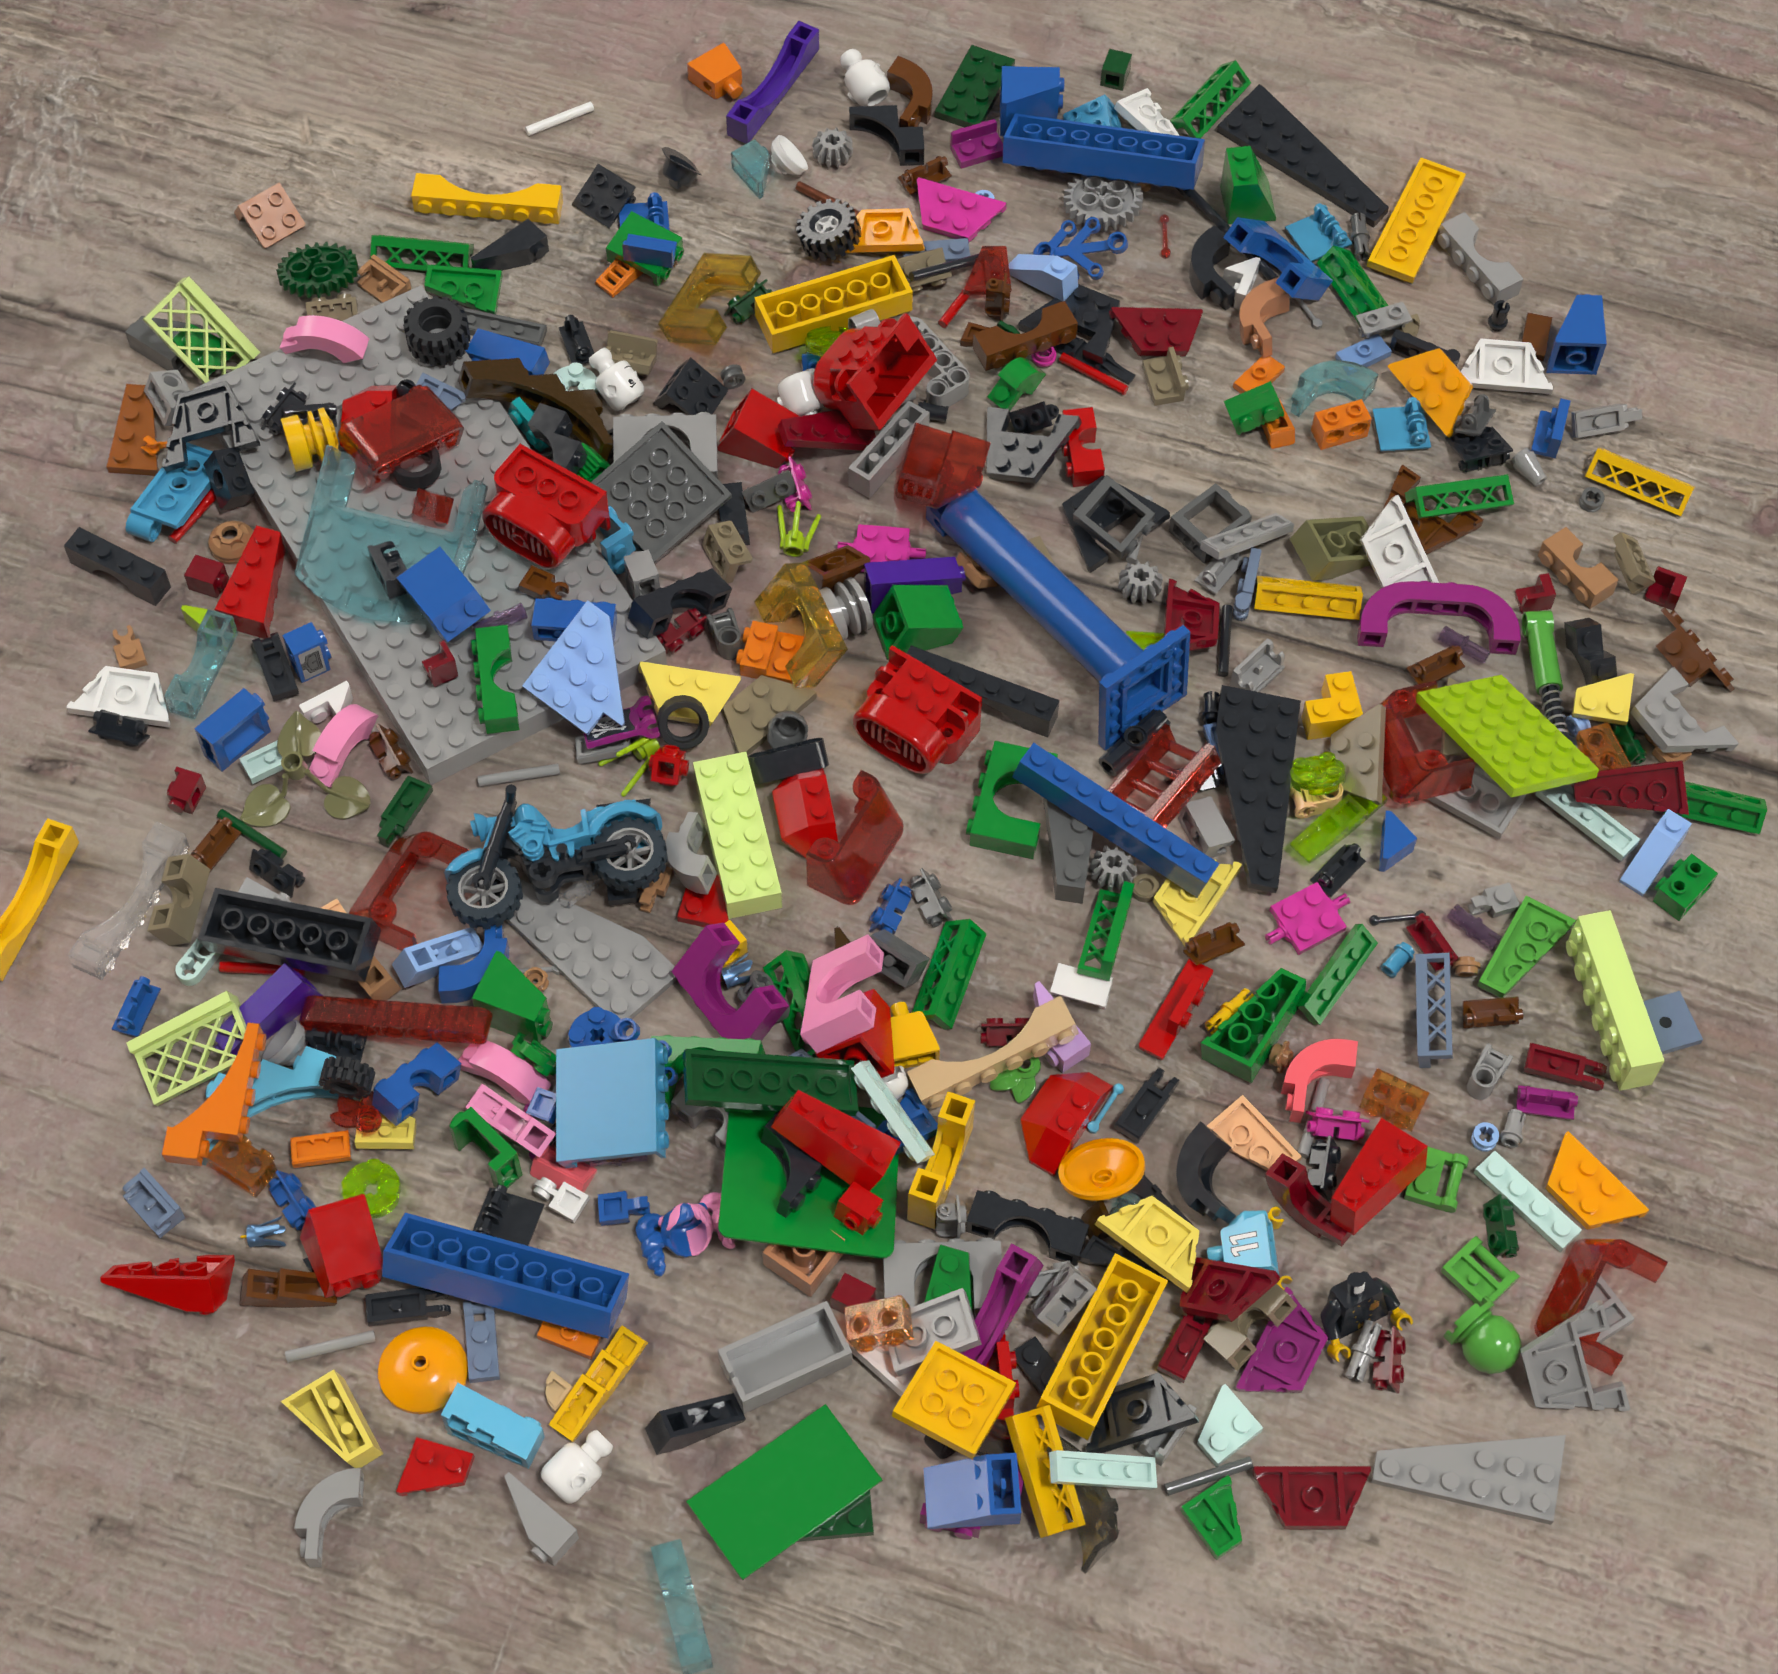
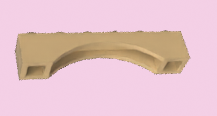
M1059 996L1035 1008L1021 1032L996 1052L979 1059L963 1062H945L932 1059L907 1073L922 1104L927 1109H934L943 1105L948 1091L960 1096L971 1091L973 1086L981 1082L988 1083L994 1080L999 1073L1007 1069L1014 1070L1019 1068L1023 1061L1033 1056L1037 1058L1045 1055L1049 1048L1071 1042L1079 1032L1062 997Z

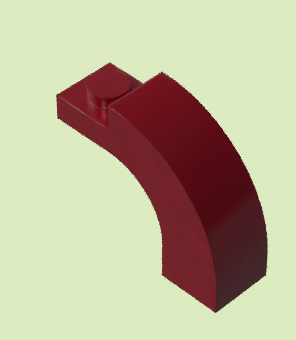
M1282 1153L1265 1173L1267 1185L1272 1195L1288 1215L1317 1238L1323 1235L1342 1247L1352 1234L1330 1221L1331 1203L1325 1200L1311 1185L1306 1167Z

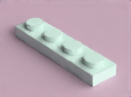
M1569 784L1537 791L1535 794L1620 861L1640 841V838L1597 805L1575 802L1573 787Z
M862 1061L851 1069L855 1074V1082L861 1089H866L871 1096L870 1102L874 1109L880 1114L883 1113L888 1121L887 1127L895 1137L899 1136L904 1143V1151L912 1161L916 1160L917 1163L925 1162L935 1154L870 1061Z
M1496 1151L1475 1169L1474 1174L1497 1195L1501 1194L1502 1199H1508L1509 1203L1513 1205V1210L1560 1253L1581 1233V1228Z
M1060 1450L1049 1452L1051 1483L1145 1490L1157 1488L1155 1457Z

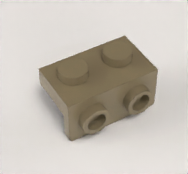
M610 330L606 348L610 350L614 363L625 360L637 372V375H649L657 360L658 340Z

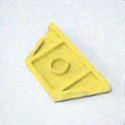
M640 661L638 665V671L642 673L647 684L646 690L649 697L654 701V709L657 715L660 707L666 700L674 696L687 695L696 698L703 704L708 714L709 726L713 724L741 680V676ZM686 707L676 709L668 717V720L699 724L696 712Z
M1233 862V865L1219 863V866L1198 898L1168 878L1154 896L1153 903L1184 946L1189 941V938L1197 936L1241 870V863Z
M1153 1196L1140 1200L1138 1204L1122 1207L1114 1214L1106 1217L1102 1215L1097 1219L1095 1225L1183 1291L1186 1293L1189 1291L1192 1285V1272L1196 1259L1195 1251L1199 1238V1230Z

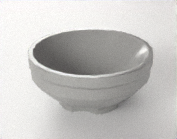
M292 1020L283 1026L266 1046L262 1059L280 1066L292 1065L298 1055L301 1056L306 1047L304 1027L297 1020Z

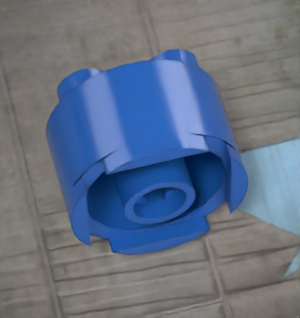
M601 1007L591 1008L589 1011L578 1016L572 1023L568 1033L570 1047L623 1042L615 1034V1026L621 1019L616 1014Z

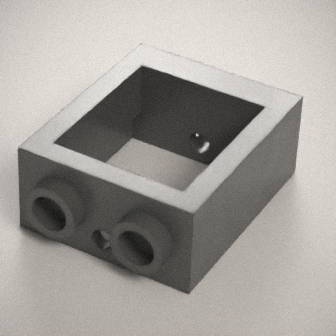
M1108 475L1104 477L1073 513V521L1120 559L1125 554L1131 555L1139 544L1136 541L1142 534L1147 536L1155 526V513ZM1111 492L1143 516L1122 543H1119L1089 519Z
M1216 483L1172 515L1169 525V532L1204 564L1213 558L1200 549L1201 541L1207 539V537L1189 521L1212 503L1216 504L1234 521L1218 534L1248 524L1252 518V515L1245 506L1238 504L1227 490L1222 489Z

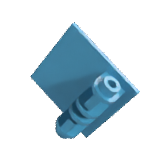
M1321 203L1314 207V215L1285 226L1287 232L1311 262L1322 258L1332 246L1345 248L1352 245L1346 231L1342 230L1339 222L1329 213L1327 206Z
M1408 398L1405 407L1375 408L1372 410L1380 451L1431 448L1424 409L1417 398Z

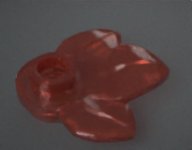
M373 1091L370 1092L367 1098H363L361 1102L345 1096H339L337 1102L338 1112L330 1114V1119L336 1125L344 1128H356L365 1133L377 1131L382 1125L381 1112L372 1105Z

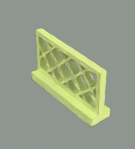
M189 276L182 278L175 285L176 287L142 319L203 384L210 381L209 369H221L222 376L226 374V370L233 371L240 368L260 353ZM177 293L185 299V310H172V298ZM168 303V309H162ZM158 312L168 313V328L159 327L152 318ZM172 313L185 314L186 328H173ZM190 314H199L203 318V329H190ZM173 331L186 332V347L177 346L173 342ZM190 332L203 333V347H191ZM208 333H217L221 337V348H208ZM191 350L204 351V365H195L191 361ZM208 351H221V366H208ZM226 352H235L241 361L235 367L226 366Z
M225 991L126 1042L130 1053L135 1055L154 1105L159 1106L217 1076L218 1072L223 1073L230 1069L236 1058V1055L230 1054L235 1039L243 1040L247 1027L239 1009L241 1004L237 996ZM233 1013L236 1022L232 1032L220 1029L223 1019ZM205 1027L212 1029L206 1045L195 1042L199 1030ZM218 1032L230 1036L224 1051L213 1048ZM180 1040L187 1042L181 1058L170 1055L174 1043ZM193 1045L204 1048L199 1064L187 1061ZM211 1051L222 1054L219 1065L213 1069L205 1067ZM155 1053L162 1055L156 1071L149 1069L145 1058ZM168 1058L180 1061L174 1077L162 1074ZM186 1064L197 1067L193 1079L187 1082L180 1080ZM160 1077L172 1080L168 1092L159 1096L156 1087Z

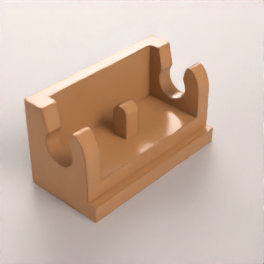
M372 255L371 259L357 272L360 276H363L357 282L358 287L381 303L412 290L410 280L376 255Z

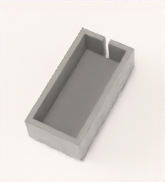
M827 1301L718 1349L719 1363L729 1384L732 1385V1390L744 1414L852 1365V1350Z

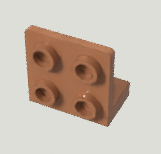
M280 182L238 205L234 211L239 221L243 218L246 220L264 249L305 226L304 220Z

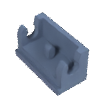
M145 1168L140 1170V1173L122 1188L126 1192L123 1198L159 1238L163 1237L185 1219L180 1206Z

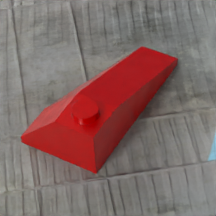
M234 1255L197 1256L196 1262L180 1263L179 1258H174L157 1266H153L150 1261L113 1265L100 1277V1280L103 1284L187 1312H199L201 1315H208L216 1312L227 1300L235 1257Z

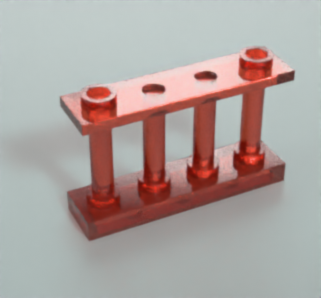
M1164 724L1107 791L1166 828L1218 768L1221 761L1215 746L1207 742L1198 752L1176 743L1170 726ZM1169 751L1190 762L1182 771H1178L1159 761ZM1153 770L1174 781L1163 791L1143 780ZM1136 789L1156 799V802L1150 809L1145 810L1126 799Z

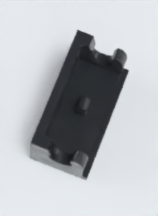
M392 541L375 546H367L371 565L389 599L407 593L396 578L407 570L398 550L384 553L385 550L395 547Z

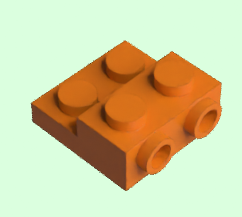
M752 621L751 628L745 627L743 633V643H746L744 650H738L736 664L740 665V676L757 679L763 675L793 684L804 645V636L780 632L778 625Z

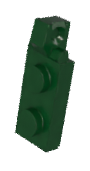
M407 776L381 815V822L379 824L381 830L377 834L379 844L389 848L397 835L401 837L407 831L433 792L432 785Z

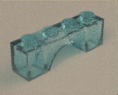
M210 609L207 610L197 630V644L190 665L183 674L174 675L164 695L171 713L191 719L196 718L238 635L233 616Z
M681 1539L651 1547L682 1674H692L713 1668L712 1657Z

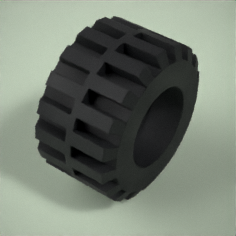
M433 296L432 299L426 297L422 299V302H415L413 304L414 308H409L406 311L407 315L404 316L403 320L409 351L412 352V356L415 359L419 358L420 362L424 364L430 362V365L436 366V363L447 365L446 362L456 361L457 356L462 357L465 354L464 350L469 348L471 338L465 309L459 306L457 301H450L449 297L445 296L442 299L439 296ZM434 329H445L444 331L438 333L429 332Z

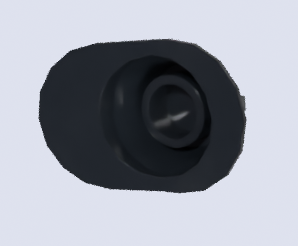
M669 147L662 148L666 157L662 173L668 178L669 184L673 188L679 189L681 186H690L698 175L702 176L694 163L686 156Z

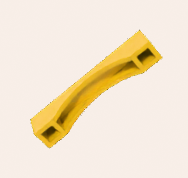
M416 173L411 194L414 212L469 216L473 218H493L497 220H517L520 222L529 219L532 222L544 224H559L563 206L561 185L537 183L513 193L481 194L459 188L448 182L441 175Z
M47 818L34 841L32 854L23 880L10 905L0 917V981L4 980L79 844L72 826Z

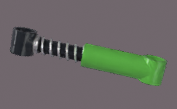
M1552 611L1523 612L1522 633L1524 638H1527L1536 692L1542 696L1541 702L1543 703L1542 710L1545 712L1544 716L1577 747L1576 737L1569 734V731L1566 729L1567 724L1564 723L1566 716L1562 714L1564 708L1561 706L1563 700L1560 699L1559 695L1563 689L1553 635Z

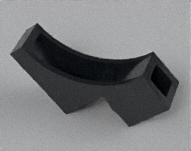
M897 105L849 107V130L868 132L885 140L896 152L900 166L924 165L923 127H899Z
M540 403L528 423L534 437L552 448L553 462L577 475L580 468L585 465L588 455L580 441L568 438L571 435L573 424L567 412Z
M1591 618L1564 622L1566 648L1572 652L1578 661L1586 686L1617 677L1616 656L1603 650L1601 624Z
M778 1111L766 1124L761 1143L776 1155L783 1167L786 1177V1188L780 1196L776 1212L787 1218L793 1210L798 1211L801 1208L808 1191L814 1192L822 1180L820 1176L822 1164L771 1127L780 1112Z

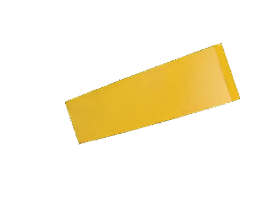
M621 1325L606 1350L602 1349L587 1373L580 1376L549 1423V1426L574 1442L613 1394L648 1342L627 1327Z

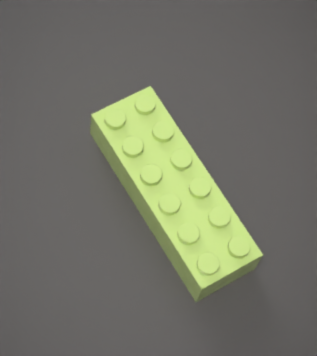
M741 752L693 762L694 779L728 918L731 919L782 908V892L747 753Z
M1611 910L1578 916L1569 939L1566 941V950L1575 962V976L1583 985L1584 1002L1591 1008L1593 1014L1592 1024L1595 1031H1599L1602 1053L1608 1057L1611 1079L1614 1082L1616 1081L1619 1091L1652 1085L1664 1063V1058Z

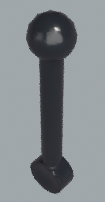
M1419 910L1416 914L1388 917L1372 915L1369 918V923L1372 926H1376L1383 922L1415 920L1419 914L1424 913L1426 915V913Z

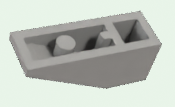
M508 1472L504 1477L531 1544V1553L542 1563L549 1561L555 1566L579 1539L577 1529Z

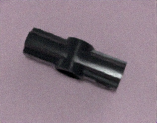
M1153 709L1136 725L1128 727L1124 732V736L1099 758V764L1103 771L1109 776L1116 777L1132 761L1143 757L1146 749L1170 727L1171 722L1166 714L1160 709ZM1136 741L1139 744H1132L1131 742Z

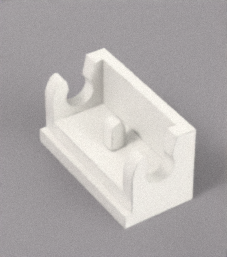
M1058 963L1050 994L1060 995L1105 1009L1112 988L1113 978L1111 977L1110 981L1077 974V968Z

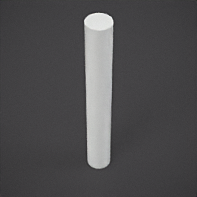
M590 101L526 126L525 131L530 136L594 111L593 104Z

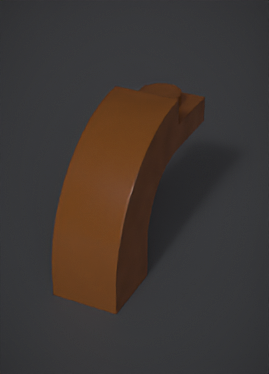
M897 56L887 71L890 90L904 95L910 101L899 118V127H918L920 122L928 124L932 114L933 89L931 81L925 71L917 64Z

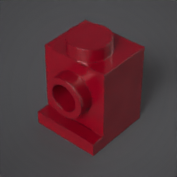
M176 766L174 771L177 778L169 784L167 796L170 800L168 807L177 813L186 812L193 814L206 789L202 774Z

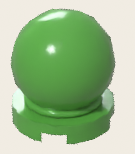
M1485 1296L1482 1299L1481 1303L1483 1305L1481 1307L1475 1303L1455 1321L1457 1327L1454 1329L1453 1334L1448 1330L1443 1337L1451 1345L1457 1342L1462 1343L1464 1357L1478 1371L1488 1374L1502 1373L1511 1368L1520 1356V1348L1522 1347L1520 1334L1514 1324L1506 1318L1492 1315L1491 1310L1495 1304Z

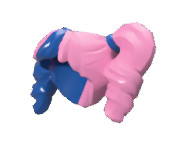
M712 1192L706 1194L699 1204L681 1203L664 1216L656 1213H647L638 1220L635 1230L641 1242L642 1257L647 1259L648 1268L654 1271L656 1276H663L666 1270L665 1255L662 1250L665 1247L678 1256H697L707 1248L713 1231L717 1232L718 1238L722 1241L724 1247L728 1249L736 1247L734 1243L736 1239L725 1238L718 1230L721 1193ZM656 1227H660V1228H661V1233L658 1232V1231H655V1228H656Z

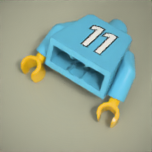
M1272 1207L1269 1213L1264 1210L1242 1211L1227 1227L1222 1228V1245L1207 1248L1208 1259L1274 1270L1279 1275L1273 1229H1279L1284 1222V1219L1274 1218L1280 1215L1281 1209L1279 1207ZM1287 1275L1282 1276L1277 1285L1285 1290L1281 1283L1290 1284L1292 1278Z

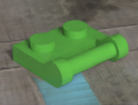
M1428 1147L1426 1170L1407 1186L1404 1200L1449 1213L1456 1212L1458 1205L1456 1197L1462 1173L1468 1166L1469 1158L1463 1154H1451ZM1443 1165L1452 1167L1445 1196L1439 1197L1436 1196Z
M1475 1236L1442 1267L1441 1272L1466 1296L1481 1307L1483 1305L1481 1303L1483 1297L1487 1296L1494 1303L1518 1281L1520 1275L1514 1270L1511 1272L1482 1245L1483 1241ZM1474 1253L1491 1270H1493L1502 1279V1281L1499 1283L1470 1255Z

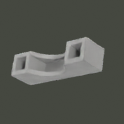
M1465 212L1441 223L1437 237L1439 245L1466 272L1469 280L1479 287L1486 299H1489L1494 305L1499 300L1507 301L1519 295L1523 282L1522 276L1509 262H1492L1478 254L1474 245L1479 228Z

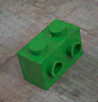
M1692 853L1685 861L1679 859L1670 871L1673 874L1669 878L1662 877L1654 888L1657 893L1653 902L1678 921L1711 888L1718 875L1715 870Z

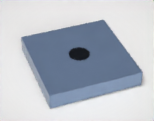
M1680 991L1643 1001L1662 1055L1701 1044L1703 1038Z

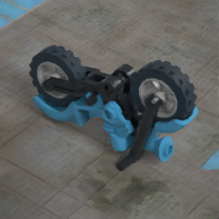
M510 784L506 786L505 800L498 816L486 817L482 814L474 813L475 820L470 821L474 837L480 836L481 843L486 840L484 848L473 849L459 855L444 871L448 883L446 884L447 899L453 915L457 916L462 924H469L471 928L483 927V929H491L490 926L496 925L498 927L503 925V921L506 919H512L515 910L518 911L521 906L520 900H523L522 885L515 867H511L508 858L515 859L520 863L529 882L533 883L537 899L547 903L559 897L560 887L563 884L574 881L604 879L607 886H615L616 890L619 891L628 889L629 892L636 891V888L640 887L645 889L649 887L652 881L654 883L658 881L660 873H664L666 869L665 863L668 862L666 843L661 832L663 826L660 813L646 804L636 802L635 799L623 800L605 807H596L587 812L586 809L580 810L582 821L567 829H556L530 804L523 803L515 810L517 805V788L515 785ZM650 853L647 860H644L643 858L639 857L641 855ZM550 887L551 891L544 892L543 888ZM504 891L500 898L496 896L497 892ZM465 893L475 894L467 901L465 900ZM478 901L480 906L473 904H475Z

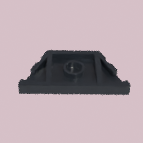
M1155 1373L1115 1386L1095 1426L1092 1441L1087 1443L1086 1451L1088 1453H1105L1199 1423V1419L1159 1373Z

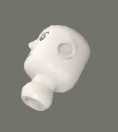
M849 49L843 53L840 63L847 70L844 81L849 90V98L861 106H873L883 101L889 93L890 85L885 73L879 67L880 64L870 59L862 60L861 53L856 49Z
M607 348L600 349L589 358L590 365L600 373L595 381L596 388L612 410L621 411L625 409L626 405L634 403L644 394L643 383L638 378L637 372L632 369L627 361L623 360L614 363L612 354Z
M802 371L783 379L778 384V393L780 395L777 398L778 403L799 416L818 413L824 406L820 403L814 391V374L809 371Z
M594 1430L588 1434L586 1442L581 1447L576 1443L564 1445L542 1468L541 1478L564 1502L572 1504L578 1501L587 1491L591 1490V1487L602 1476V1470L596 1462L601 1457L608 1456L613 1449V1445L598 1430Z

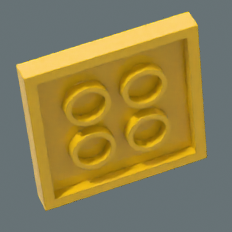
M935 1341L895 1406L892 1417L973 1460L1015 1389L1016 1382Z

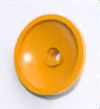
M1116 1138L1096 1139L1075 1147L1065 1156L1059 1165V1180L1062 1187L1069 1194L1088 1201L1110 1200L1124 1195L1139 1183L1145 1172V1159L1141 1150L1128 1141Z
M416 1327L402 1332L387 1345L378 1365V1380L385 1397L398 1409L412 1414H429L443 1409L457 1382L465 1386L468 1377V1360L462 1345L453 1335L435 1327ZM422 1359L426 1361L425 1365L422 1367H417L415 1365L418 1360Z

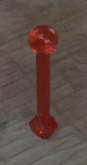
M1163 214L1160 216L1163 234L1161 257L1167 259L1171 254L1170 249H1168L1167 237L1169 217Z

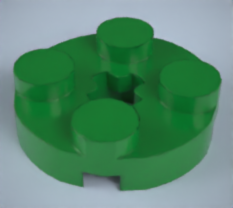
M519 1032L512 1041L514 1046L511 1052L523 1060L528 1058L535 1062L534 1068L547 1077L549 1074L552 1076L556 1074V1054L534 1039L531 1043H528L524 1040L527 1035Z

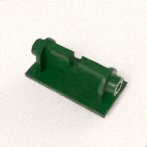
M765 279L760 284L756 281L745 290L747 293L744 296L740 297L737 295L727 303L729 308L724 315L727 316L731 313V318L735 324H742L753 316L755 310L751 305L755 306L754 297L773 292L771 289L764 287L768 280Z
M1629 717L1627 725L1607 722L1602 724L1622 767H1628L1633 761L1636 764H1641L1646 760V752L1643 750L1639 740L1633 739L1636 734L1630 724Z
M1499 1194L1483 1204V1217L1486 1222L1488 1236L1487 1244L1490 1253L1496 1258L1505 1253L1507 1258H1513L1517 1256V1251H1519L1516 1231L1507 1230V1227L1515 1226L1513 1205L1509 1203L1508 1199H1502V1195Z

